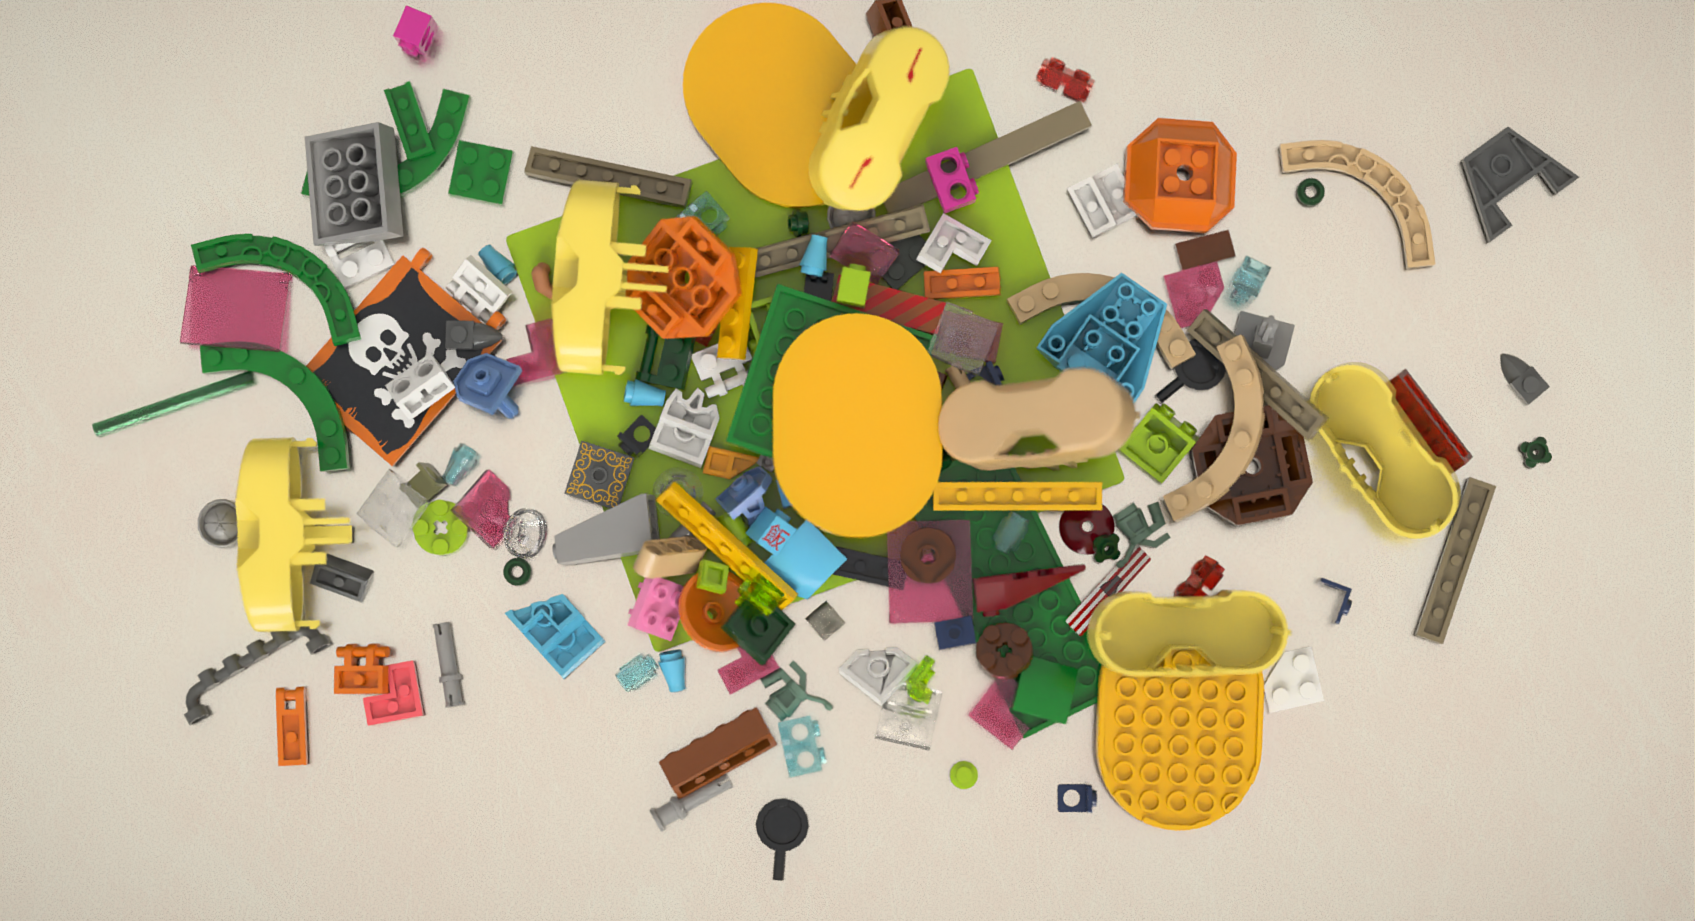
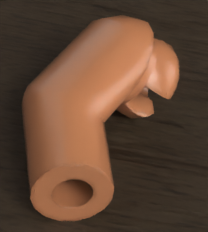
M540 262L537 266L533 267L531 273L534 287L537 292L552 300L553 284L549 280L551 269L548 264Z

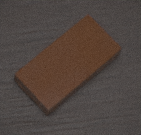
M1229 230L1175 243L1181 271L1236 257Z

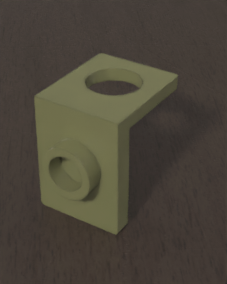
M418 462L416 466L420 471L402 489L417 508H422L447 483L430 463Z

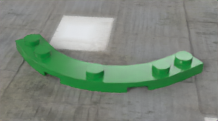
M443 88L436 117L429 131L435 153L412 161L406 159L397 165L400 196L426 182L438 171L437 169L447 156L451 154L465 122L471 99L470 95ZM306 172L301 194L310 197L308 172Z
M234 234L191 244L198 273L245 263L268 265L290 273L303 282L320 302L328 322L334 347L361 340L356 317L343 285L322 260L305 248L278 237L253 236V234Z
M229 342L200 346L203 374L253 371L268 375L287 386L303 403L313 422L317 438L320 471L350 469L347 435L340 409L337 408L328 387L307 365L286 352L256 343Z

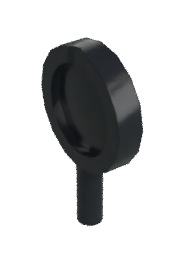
M1192 339L1189 343L1196 355L1174 367L1176 378L1155 394V397L1162 404L1183 386L1194 391H1207L1217 386L1224 378L1226 372L1225 365L1198 340Z
M786 798L774 799L765 804L758 813L756 820V830L761 842L768 848L775 850L772 880L784 881L786 851L799 846L806 838L809 828L808 816L803 807L797 802Z

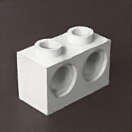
M431 353L385 385L397 406L409 420L416 417L455 388L444 368Z

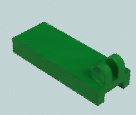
M408 81L395 88L385 89L384 93L408 161L435 153L412 83Z

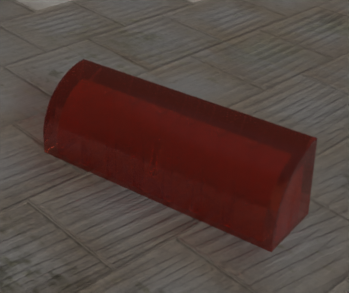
M1406 368L1390 379V382L1397 390L1396 401L1436 456L1446 458L1454 472L1473 458Z

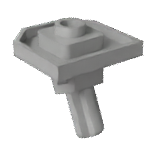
M1240 311L1235 334L1237 336L1242 334L1248 346L1275 370L1284 366L1295 325L1275 320L1273 315H1269V318Z

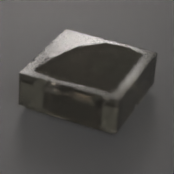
M827 600L805 618L823 640H826L845 624Z

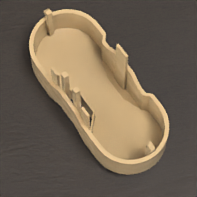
M1073 368L1064 369L1057 378L997 386L986 380L964 384L954 390L945 401L939 416L938 430L945 450L953 458L977 469L998 470L1014 467H1024L1026 469L1047 467L1055 471L1059 470V465L1064 464L1070 468H1077V463L1088 462V458L1103 457L1118 450L1130 437L1135 420L1140 419V412H1136L1131 394L1120 382L1095 369ZM1045 434L1059 446L1055 450L1047 449L1043 454L1026 452V456H1007L1020 438Z

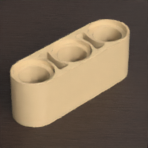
M694 536L648 540L643 543L633 568L635 572L646 578L696 573L699 563L708 548Z

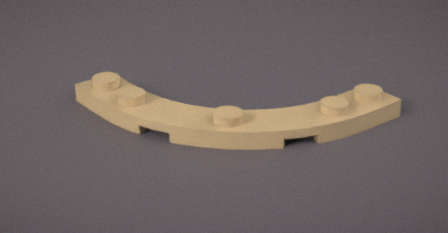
M1312 140L1279 145L1282 173L1313 169L1334 170L1352 175L1371 186L1387 202L1398 222L1403 241L1406 269L1435 265L1432 235L1425 209L1420 204L1410 183L1390 163L1364 148L1360 149L1339 141Z
M1092 273L1060 275L1034 284L1011 296L1006 302L1019 325L1054 307L1086 300L1115 277ZM1166 309L1156 345L1169 368L1172 369L1191 359L1196 353L1175 318Z
M1242 334L1216 347L1226 367L1234 392L1235 411L1230 436L1219 457L1202 475L1163 496L1175 522H1179L1203 510L1224 496L1239 476L1245 473L1258 448L1265 418L1263 413L1264 387L1256 361Z

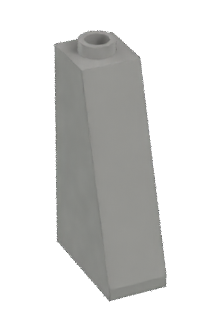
M647 493L640 494L555 535L552 551L557 563L568 566L638 555L645 541L660 539L655 496Z

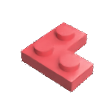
M415 661L385 665L389 666L388 683L390 693L363 698L367 725L423 716L424 712Z

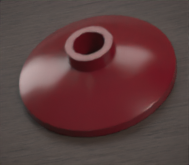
M1103 504L1102 510H1064L1059 522V532L1064 544L1070 550L1083 555L1095 554L1093 550L1094 539L1103 534L1110 535L1115 530L1113 516ZM1085 521H1089L1093 525L1090 532H1086L1082 528Z

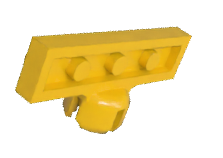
M729 247L735 253L742 295L720 321L717 358L746 360L758 249L751 247Z

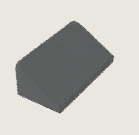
M326 553V564H315L310 584L362 603L370 584L373 570Z

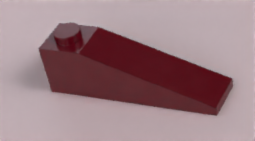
M1085 564L972 578L976 612H983V617L1000 615V609L1013 606L1086 570Z

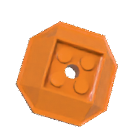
M1157 118L1126 146L1123 202L1150 229L1206 233L1235 206L1237 152L1214 122ZM1183 168L1187 170L1189 180L1183 181L1179 179L1177 169Z
M696 216L661 219L641 244L646 245L645 256H632L628 263L668 266V273L627 270V283L667 286V292L627 289L625 297L642 298L641 310H633L663 339L709 336L742 295L735 253ZM686 272L690 275L688 284L685 281Z

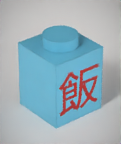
M765 506L746 534L777 556L796 529L788 523L791 518L781 510L777 509L774 513Z

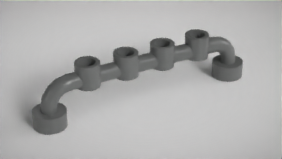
M310 626L300 627L299 631L271 632L270 634L273 639L263 644L261 639L252 642L246 647L249 652L239 658L237 654H232L222 660L224 665L222 669L216 672L213 668L202 671L198 674L200 681L193 685L186 695L188 712L184 716L188 724L194 725L209 716L204 704L197 705V697L202 692L216 687L221 681L240 673L245 667L264 659L271 652L290 644L299 636H305L309 639L305 645L311 655L316 654L330 645L325 634L319 635L315 629H310Z

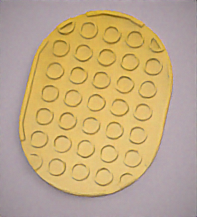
M754 3L735 8L721 15L699 35L685 63L683 96L694 127L734 178L756 197L787 208L825 205L824 201L814 191L810 182L809 161L822 134L819 130L823 122H827V118L823 117L822 113L824 110L831 109L834 100L830 98L832 93L840 91L846 76L852 74L856 63L821 22L795 7L778 3ZM866 76L855 90L857 92L856 97L850 100L846 108L849 111L842 118L840 130L860 124L872 100Z
M858 313L838 315L818 322L805 330L790 345L779 364L773 385V465L780 488L795 511L805 520H808L823 531L851 538H866L888 533L912 519L923 508L936 487L942 465V443L938 430L939 416L942 409L941 385L939 375L929 353L916 337L900 325L879 316Z
M1172 649L1156 667L1176 669V664L1195 667V664L1212 665L1195 649ZM1101 665L1097 698L1096 757L1102 780L1114 800L1136 819L1154 827L1176 831L1197 829L1210 825L1234 810L1241 803L1251 784L1254 783L1261 762L1264 712V679L1262 671L1250 674L1205 676H1130L1114 672Z

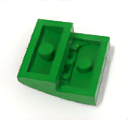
M1033 657L1030 666L1018 674L1016 680L1018 684L1011 709L1066 725L1078 669Z

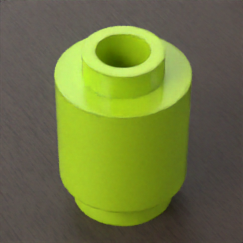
M726 512L717 517V520L746 547L753 543L752 539L746 534L748 527L741 515L733 519Z

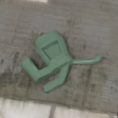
M1134 502L1113 515L1117 521L1116 525L1129 538L1131 543L1125 558L1117 562L1118 568L1124 567L1129 561L1136 545L1157 548L1171 538L1168 533H1165L1154 541L1146 539L1166 524L1159 502L1148 505L1154 522L1150 526H1148L1141 508H1137Z
M794 660L789 666L800 676L799 685L781 667L760 678L765 688L780 680H783L786 684L769 696L770 699L765 703L781 722L786 717H791L800 703L806 699L822 703L829 711L833 708L832 704L827 700L806 694L807 675Z

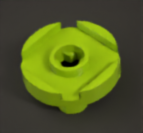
M439 499L429 502L420 508L415 516L412 530L417 543L422 549L428 553L442 556L453 554L462 548L468 539L469 522L466 513L460 506L451 501ZM437 521L441 523L447 521L446 529L448 532L445 535L441 532L437 535L434 532L436 530L434 524Z

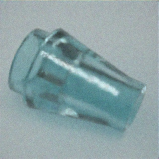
M460 443L458 447L453 448L442 478L449 484L456 486L459 480L477 463L476 459L479 454L471 447Z

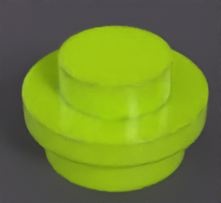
M960 761L951 768L950 779L957 788L968 789L976 783L978 772L972 763Z

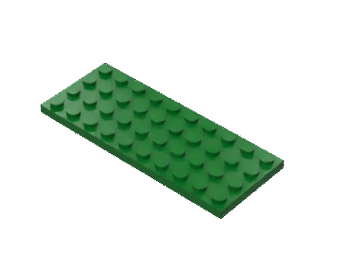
M955 460L951 463L950 467L940 473L937 482L1022 481L1015 467L981 470ZM932 493L926 504L914 518L920 529L926 527L939 529L946 533L954 543L956 551L955 565L952 572L945 578V581L963 617L972 616L976 644L986 627L999 623L1015 624L1027 632L1033 645V657L1078 669L1068 717L1097 703L1098 681L1102 664L1091 651L1088 641V629L1082 636H1079L1066 623V619L1081 604L1070 578L1013 606L1000 609V615L983 617V612H976L972 578L1063 566L1037 511L933 510ZM931 548L930 550L934 555L935 551ZM1003 645L997 652H1000L1001 657L1004 658L1007 653H1012V649H1009L1008 645ZM1017 677L1009 680L994 678L1023 739L1057 723L1012 710L1011 706L1018 684L1016 681Z

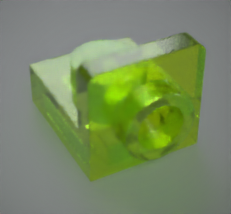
M758 573L751 581L748 578L743 581L737 589L740 595L734 603L739 606L747 599L768 617L785 594Z
M928 655L923 658L909 677L905 687L908 695L917 702L923 701L926 704H929L933 696V691L926 686L931 682L936 673L933 671L935 660Z

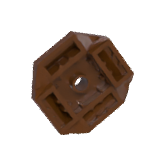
M1270 405L1263 406V413L1265 414L1263 431L1253 460L1258 463V471L1255 474L1245 471L1224 496L1207 507L1236 526L1293 515L1313 483L1304 436ZM1234 412L1215 415L1191 449L1197 478L1216 461L1224 449L1233 426Z

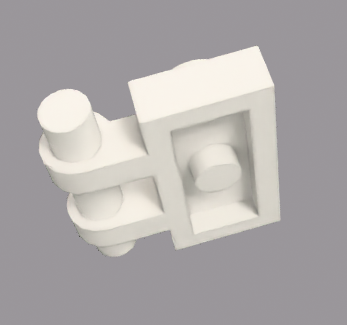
M471 255L464 260L452 277L454 280L446 287L453 294L452 298L458 303L462 302L472 311L471 314L477 319L480 318L485 323L492 316L489 311L493 314L499 311L512 293L508 287Z
M718 344L692 354V360L701 381L712 377L715 383L705 388L708 398L716 395L721 397L728 394L727 391L740 385L744 386L749 370L745 371L743 364L752 361L748 347L746 360L717 358ZM733 368L736 369L738 375L722 381L721 373Z

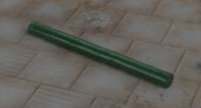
M247 371L93 423L92 427L95 435L98 437L255 383V378L252 371Z

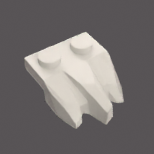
M676 388L665 403L649 449L701 468L720 419L717 405L711 404L707 408L702 407L704 393L699 388L687 400L682 398V392Z

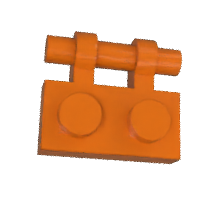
M370 643L368 646L347 644L346 646L337 647L336 655L339 658H344V666H334V694H388L389 666H379V659L381 657H389L390 648L388 646ZM359 657H366V666H357Z

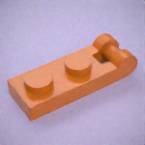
M299 686L295 690H286L285 687L276 688L278 766L308 765L305 686ZM295 701L296 709H286V702Z

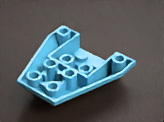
M1121 272L1052 324L1036 349L1061 372L1064 369L1091 368L1106 374L1120 382L1129 391L1135 403L1145 388L1167 303Z

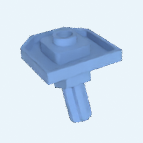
M488 353L470 358L453 381L457 398L465 404L492 415L499 409L507 418L511 419L518 414L519 407L507 394L523 370L521 366Z
M761 466L746 471L715 500L733 519L743 513L747 518L750 528L765 508L762 495L768 489L772 478Z

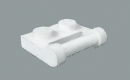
M384 240L374 241V244L340 259L337 252L356 243L323 245L344 289L394 266L393 259Z

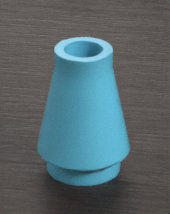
M811 235V240L799 264L802 266L801 273L822 277L823 272L827 271V237Z
M491 244L486 245L479 251L478 256L482 259L486 269L504 285L516 276L515 264L495 250Z
M637 379L634 381L628 380L623 402L630 403V406L663 407L666 390L658 389Z
M670 650L660 653L658 663L668 684L669 692L685 690V656H682L681 650Z

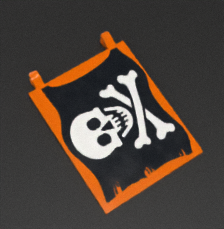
M421 248L412 261H409L402 255L354 310L361 340L334 347L331 337L307 364L330 390L329 392L337 408L340 409L344 425L392 467L456 395V390L454 388L416 417L409 420L397 406L385 385L429 353L444 368L454 384V379L468 359L485 353L491 354L502 342L500 340L490 347L479 350H447L445 348L446 321L482 322L421 271L433 257L425 248ZM496 311L486 325L499 330L506 323L507 319L500 312Z

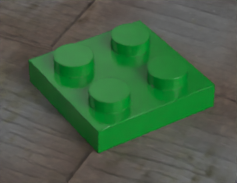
M459 140L448 194L450 196L503 206L514 151Z

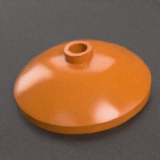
M728 571L725 593L718 594L696 588L698 573L686 582L679 597V617L685 631L692 640L706 649L717 652L736 649L739 645L721 629V626L747 595L750 588L741 578ZM707 611L712 613L713 619L709 618Z

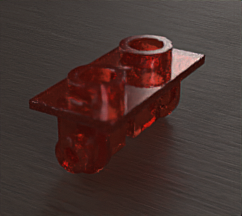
M1051 57L1050 60L1044 59L1041 66L1046 67V69L1040 68L1036 78L1040 79V83L1058 90L1061 81L1066 83V86L1062 93L1079 101L1081 99L1087 100L1090 90L1086 89V87L1092 88L1095 80L1091 79L1089 73L1081 69L1073 71L1065 67V62Z
M1205 555L1203 559L1194 565L1193 572L1187 580L1177 587L1176 594L1173 597L1208 596L1202 590L1203 586L1205 585L1212 591L1224 575L1222 573L1225 569L1218 564V561Z

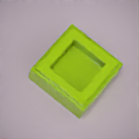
M706 559L701 560L696 588L718 594L725 593L729 565Z

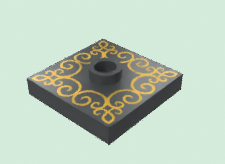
M581 441L564 494L610 509L619 505L635 457Z

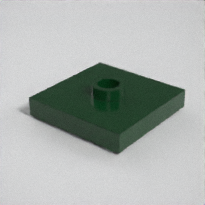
M755 586L750 589L721 626V629L756 662L763 665L788 635L795 623Z

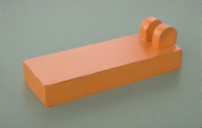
M1000 268L942 270L941 273L937 271H924L925 297L936 300L1001 296Z

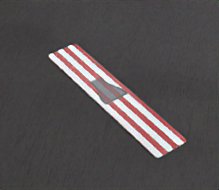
M1136 545L1125 566L1118 568L1116 565L1066 619V623L1079 636H1082L1088 629L1091 615L1098 604L1110 595L1122 592L1151 561V558Z

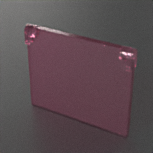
M191 265L180 344L280 352L288 294L292 279L291 274L231 268H218L198 273L196 265Z
M970 520L908 521L888 532L889 623L939 622L966 616H972L973 621ZM926 527L939 529L946 533L953 541L956 551V560L952 572L942 581L929 584L916 582L911 579L903 570L900 558L902 544L907 536L917 529ZM925 548L921 551L923 554L921 560L924 563L928 560L931 563L935 561L933 557L935 551L932 548L929 551Z

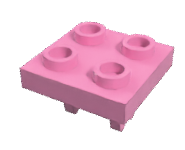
M645 577L643 583L639 582L638 588L641 589L634 608L629 609L628 614H631L627 625L671 641L680 619L678 603L684 586L661 577Z

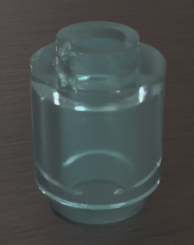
M1010 511L1007 516L1003 517L992 537V540L996 542L994 547L1008 555L1010 551L1017 552L1029 530L1027 526L1030 521Z
M640 653L619 668L620 671L615 676L626 692H630L632 689L636 691L657 676L655 670L658 668V665L650 654L644 656Z

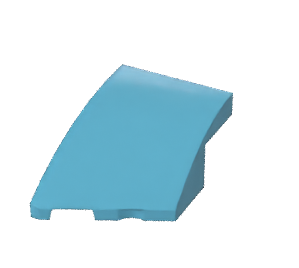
M806 520L794 532L777 556L772 554L764 563L798 593V597L808 600L847 558L811 522Z
M563 594L551 597L544 602L538 601L531 603V606L516 611L509 610L505 613L563 679L605 643L604 639Z

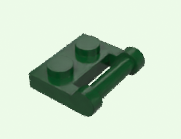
M647 325L645 331L648 334L640 371L636 372L635 379L685 390L696 337L665 339L657 375H652L650 373L658 337L661 336Z

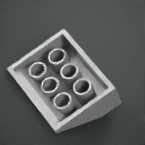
M376 122L305 136L313 244L321 246L372 242L403 237L394 128Z

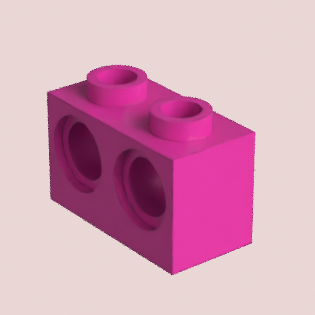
M406 5L393 37L398 42V46L402 48V52L413 57H417L418 54L426 57L438 25L431 15Z
M954 147L925 158V164L944 214L976 202L975 195L979 194L975 179H969L966 169L969 168V163L964 152L959 153L958 148ZM944 160H951L955 163L956 169L951 173H946L941 169L940 164ZM954 186H961L965 189L966 195L961 199H955L951 196L950 189Z

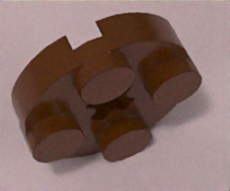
M926 527L913 531L902 544L900 553L902 568L916 582L929 584L942 581L952 572L955 565L956 551L953 541L946 533L939 529ZM924 548L928 551L932 548L935 551L933 555L935 558L934 562L931 563L928 560L924 563L921 560L923 557L921 551Z
M999 623L984 629L977 642L976 655L981 667L987 674L996 679L1009 680L1017 677V674L1030 666L1033 659V645L1024 629L1011 623ZM1003 645H1008V648L1012 649V653H1007L1006 657L1003 658L1000 652L997 651Z

